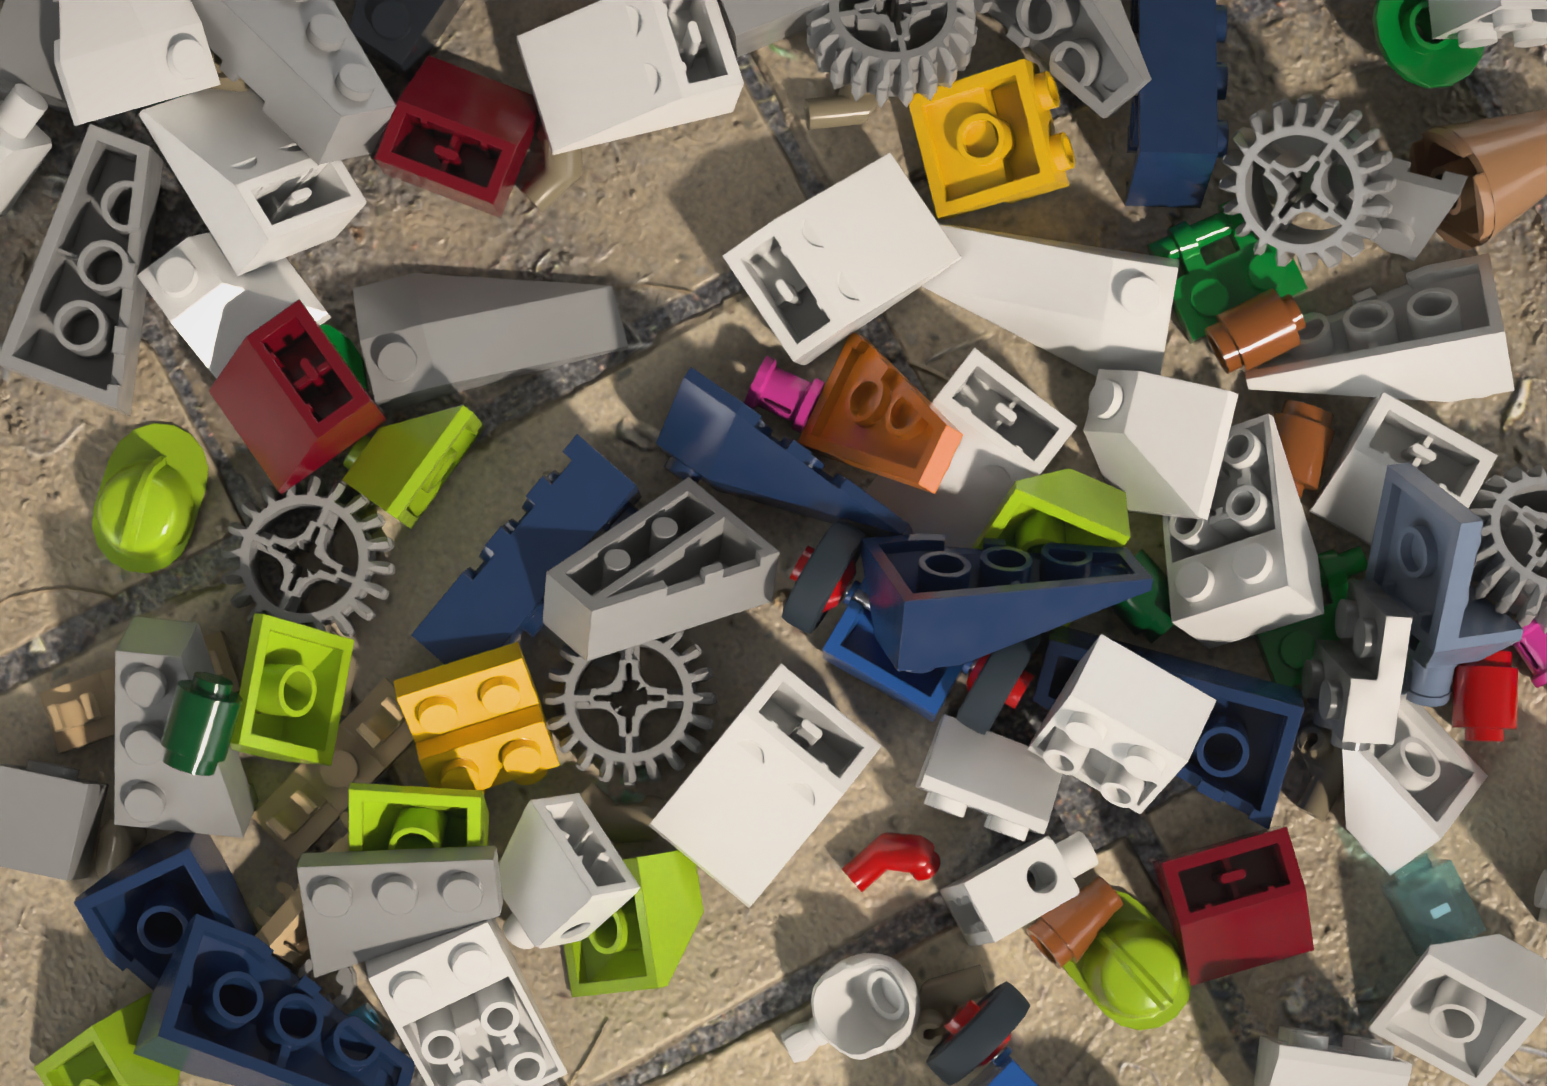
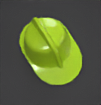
M153 423L136 428L119 441L108 461L93 508L92 530L98 548L107 559L128 572L150 573L168 567L183 554L192 536L207 488L209 467L203 448L190 433L170 424Z
M1116 891L1123 902V906L1112 915L1077 963L1069 961L1063 967L1098 1008L1120 1026L1140 1031L1159 1028L1178 1016L1189 1000L1192 986L1188 983L1176 940L1144 905L1129 894Z

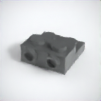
M1349 579L1346 599H1341L1338 602L1335 613V630L1340 641L1315 639L1312 660L1305 661L1301 676L1303 696L1314 708L1313 723L1323 728L1332 729L1331 744L1349 751H1366L1370 749L1371 744L1394 745L1412 617L1373 580Z

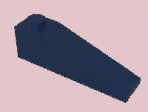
M691 367L683 377L656 441L658 447L669 457L663 467L678 479L683 481L689 477L697 484L702 480L716 491L831 524L839 519L858 528L863 533L877 537L914 534L909 523L853 482L838 473L832 477L824 472L825 465L794 439L790 440L783 437L779 441L772 436L773 430L760 419L762 417L760 414Z
M175 831L145 845L76 897L74 901L75 906L105 956L122 971L128 968L153 991L191 918L195 914L254 936L258 932L237 883L209 834Z

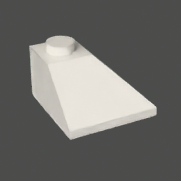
M211 232L187 237L137 275L169 321L216 379L246 336L297 300H301L319 325L331 318L286 257L237 276Z
M1098 370L1095 386L1089 396V410L1083 431L1105 483L1126 492L1128 512L1208 520L1236 407L1237 393L1142 371Z
M1407 694L1401 695L1394 745L1371 744L1370 749L1366 751L1342 749L1346 829L1359 841L1362 849L1373 857L1390 876L1442 839L1488 777L1423 706L1406 699Z
M1501 934L1430 945L1370 1020L1367 1030L1470 1086H1486L1545 1018L1547 1010V959Z

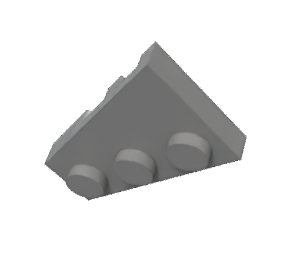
M1304 135L1286 136L1274 141L1285 151L1292 147L1302 154L1309 155L1316 152L1324 143L1319 139ZM1341 157L1337 165V174L1344 186L1351 190L1349 197L1353 200L1354 186L1352 176L1346 162ZM1393 158L1389 164L1378 170L1379 173L1389 174L1397 179L1394 189L1380 194L1393 204V209L1387 217L1376 218L1382 227V231L1374 240L1370 241L1377 243L1379 247L1387 252L1399 254L1415 261L1459 198L1468 176L1445 171L1442 180L1411 173V162ZM1320 163L1308 173L1302 174L1304 177V182L1300 186L1302 191L1295 199V203L1307 193L1313 192L1310 189L1312 182L1315 180L1313 175L1320 167ZM1263 168L1264 190L1268 194L1277 197L1275 186L1269 179L1263 176L1266 170ZM1330 216L1324 220L1335 226L1341 225Z
M497 846L301 853L297 865L314 978L501 915L503 895Z

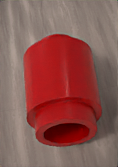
M1498 651L1480 661L1459 664L1454 669L1452 686V728H1465V741L1504 742V730H1516L1518 719V668L1512 667V652Z

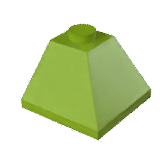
M461 405L381 427L372 439L367 435L363 436L349 451L343 462V466L349 469L342 481L412 530L485 429V426L474 412Z
M1071 468L1017 480L972 548L983 549L984 538L1006 539V546L1032 553H1041L1043 546L1050 542L1124 547L1130 538L1126 492ZM1071 622L1064 624L1062 626L1068 627Z
M254 613L239 692L243 701L230 743L231 750L276 761L332 766L354 639L270 615Z
M350 783L349 851L489 846V811L483 791Z
M679 850L622 859L641 888L587 938L578 942L564 944L572 998L668 986L704 913L697 866Z
M151 992L90 1026L36 1065L34 1069L44 1086H178L180 1070L133 1054L150 1003Z

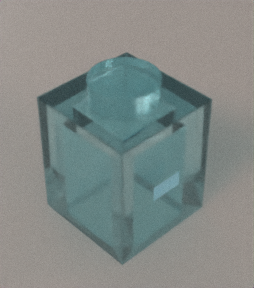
M1428 853L1421 854L1394 873L1397 879L1381 886L1416 956L1421 957L1430 945L1470 939L1486 931L1450 859L1437 858L1431 861Z

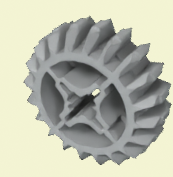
M825 0L824 4L806 16V25L809 26L807 28L806 42L810 53L815 54L814 62L817 65L818 72H830V81L834 89L851 84V93L855 102L866 93L875 95L880 108L888 100V97H899L907 108L913 100V93H919L931 101L937 92V85L951 88L953 82L957 79V71H965L966 66L970 62L972 46L976 44L978 30L975 26L976 7L974 0Z
M1303 95L1299 98L1295 108L1286 98L1279 99L1272 105V115L1260 109L1250 117L1252 129L1242 127L1235 132L1233 140L1239 149L1230 150L1227 152V155L1223 156L1222 163L1236 173L1223 177L1220 180L1219 188L1226 192L1236 193L1237 196L1224 205L1223 213L1228 215L1242 214L1245 221L1236 228V236L1244 237L1253 231L1260 238L1254 245V255L1264 254L1271 246L1277 248L1275 257L1277 267H1285L1291 262L1295 254H1297L1302 271L1312 270L1317 265L1319 257L1328 268L1335 267L1342 261L1343 252L1351 257H1356L1365 248L1363 238L1374 240L1381 233L1382 227L1376 218L1387 217L1392 212L1393 204L1380 194L1394 189L1397 179L1389 174L1378 172L1379 169L1392 161V153L1390 151L1373 153L1370 146L1381 136L1380 129L1372 128L1362 135L1355 128L1362 119L1361 111L1356 109L1343 120L1338 118L1340 109L1338 99L1330 98L1327 100L1319 113L1316 101L1312 95ZM1304 135L1319 139L1324 143L1316 152L1309 155L1302 154L1292 147L1285 151L1274 141L1286 136ZM1341 157L1346 162L1352 176L1354 186L1353 200L1349 197L1351 190L1344 186L1337 174V165ZM1320 163V167L1313 175L1315 180L1310 188L1313 192L1307 193L1295 203V199L1302 191L1300 187L1304 182L1302 174L1308 173ZM1263 168L1266 169L1263 176L1272 182L1277 191L1275 207L1271 205L1264 190ZM1302 212H1311L1323 220L1330 216L1341 225L1329 229L1312 230L1294 225L1292 221Z
M1540 463L1534 468L1529 469L1527 474L1515 465L1511 470L1506 471L1503 477L1494 474L1492 478L1486 480L1468 508L1483 520L1481 544L1477 550L1471 581L1479 583L1475 589V600L1490 597L1497 603L1495 605V612L1504 614L1510 611L1516 614L1518 625L1521 627L1529 625L1535 619L1543 633L1546 634L1547 547L1541 557L1536 556V551L1541 546L1542 541L1547 540V473Z
M313 474L308 482L307 494H303L301 484L298 482L286 491V498L281 499L278 492L267 484L261 488L262 497L268 504L265 509L261 510L257 505L248 500L241 505L243 512L251 517L253 521L248 528L236 522L229 523L228 532L243 538L241 548L223 547L221 549V556L232 561H240V568L223 573L222 579L228 585L245 584L246 588L237 592L230 600L235 608L240 609L254 602L256 603V606L247 617L246 622L252 627L254 613H260L308 627H314L329 633L331 630L330 625L336 623L344 636L351 637L356 634L355 625L348 616L353 611L367 621H372L375 618L376 613L371 607L363 603V600L368 593L378 599L386 600L389 596V590L381 585L374 584L375 574L394 575L396 567L394 564L386 561H376V554L393 549L394 541L390 537L372 539L371 534L381 529L386 520L379 513L370 515L363 520L360 518L370 504L368 498L359 494L347 505H344L348 496L349 485L338 480L332 486L328 496H325L324 478ZM305 510H320L316 521H310L303 534L296 538L284 539L270 534V531L281 520L294 513ZM339 517L348 525L356 540L359 559L357 571L341 565L334 557L332 547L337 533L333 530ZM309 545H317L314 555L323 560V564L335 569L336 573L330 574L321 569L315 573L308 569V577L301 578L303 567L294 562V558L282 553L281 549L287 548L296 553L302 549L309 553ZM261 551L277 558L283 566L284 578L280 587L283 594L278 604L268 594L262 582L259 565ZM322 583H335L349 589L340 600L326 609L312 613H296L301 601H307L312 590Z
M684 631L668 635L665 641L658 638L621 650L618 675L611 684L602 688L579 689L585 672L596 659L586 661L566 645H562L559 648L558 654L573 664L568 674L557 668L548 669L547 678L554 682L564 683L563 694L552 692L544 694L543 703L550 706L563 705L564 715L552 717L546 723L548 729L552 731L569 726L572 734L558 744V749L562 753H567L580 744L585 749L576 763V767L580 771H586L597 757L603 760L599 771L600 781L609 782L613 776L615 765L624 766L623 779L625 785L634 786L637 781L636 766L646 765L648 777L652 782H657L662 779L657 760L666 757L670 766L679 771L685 764L674 750L681 743L695 753L701 750L702 744L694 737L688 735L692 725L705 730L712 729L713 720L707 716L696 715L697 704H716L717 695L712 692L697 693L696 683L705 682L713 678V672L710 667L691 672L688 664L698 659L702 654V650L697 644L690 646L682 654L675 649L682 640ZM640 647L651 649L670 661L680 677L683 689L656 688L648 685L642 676ZM632 665V680L640 683L637 691L641 692L646 689L647 695L650 697H664V700L647 701V704L637 706L635 716L632 717V732L629 733V718L620 715L624 708L620 706L615 709L612 702L597 701V698L613 697L614 694L624 692L625 682H629V666ZM683 708L680 719L671 734L655 747L640 752L641 729L647 715L661 709ZM579 709L606 710L615 716L619 726L620 752L604 747L589 734L581 720Z

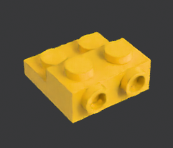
M1023 58L956 80L951 88L938 86L937 92L931 101L919 93L913 94V100L909 103V108L937 218L947 220L1001 202L1012 204L1069 186L1066 170L1075 168V156L1067 134L1065 132L1056 133L1050 110L1059 107L1060 99L1056 83L1049 71L1040 73L1038 64Z
M518 642L394 680L397 700L414 738L418 760L430 787L481 790L485 794L487 788L512 780L520 785L534 784L546 775L548 769L560 766L552 731L548 729L547 717Z

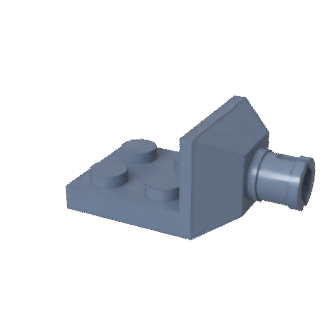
M1411 463L1387 465L1365 580L1375 581L1412 617L1401 695L1407 694L1406 699L1421 706L1438 707L1450 701L1452 693L1451 683L1457 664L1480 661L1521 641L1524 629L1505 613L1495 612V605L1487 598L1475 600L1476 591L1470 585L1477 550L1481 544L1483 520Z

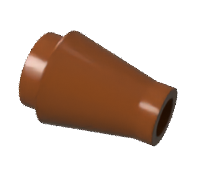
M1097 876L1088 885L1080 888V893L1077 896L1035 919L1036 921L1026 929L1034 945L1058 969H1061L1069 961L1077 963L1112 915L1123 906V902L1116 891L1100 876Z

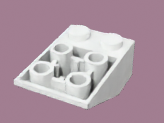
M600 0L518 35L516 38L552 155L731 113L734 111L744 85L717 0Z
M204 89L143 109L139 113L141 120L237 276L336 238L367 203L343 162L339 160L318 165L261 110L265 101L253 89L246 92Z
M891 153L777 217L723 255V258L792 361L804 366L962 258Z
M975 347L932 402L963 434L936 493L933 494L877 475L866 490V493L909 523L914 534L945 535V546L972 548L1014 482L1040 475L1077 427V425Z
M1268 413L1231 426L1208 520L1162 515L1172 623L1209 649L1324 614L1318 555L1274 417Z
M780 664L648 826L749 908L843 796L882 745L783 664Z
M495 918L365 961L368 980L427 1086H543L568 1074L509 944Z

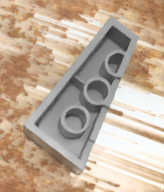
M89 124L0 350V366L12 373L130 417L147 289L137 275L150 266L163 160L150 146Z

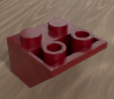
M428 55L399 97L374 159L382 172L388 176L501 218L540 121L534 96Z
M300 299L246 336L209 389L214 400L281 494L387 420Z
M1273 826L1269 830L1262 829L1152 861L1190 986L1314 950L1306 888L1286 826Z

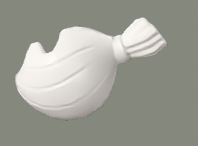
M862 953L850 956L823 973L814 985L811 995L813 1017L808 1022L788 1027L780 1034L783 1044L794 1063L806 1061L819 1045L822 1046L828 1043L839 1052L859 1060L896 1049L911 1036L918 1024L920 996L916 982L910 972L900 962L889 956L877 953Z

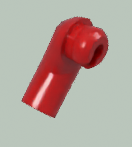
M886 832L873 840L848 862L842 870L857 888L863 892L887 870L910 873L917 881L931 879L938 872L941 859L939 854L934 851V844L922 835Z

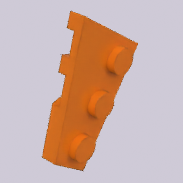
M854 332L848 336L798 443L813 453L935 494L950 466L963 434L869 340Z

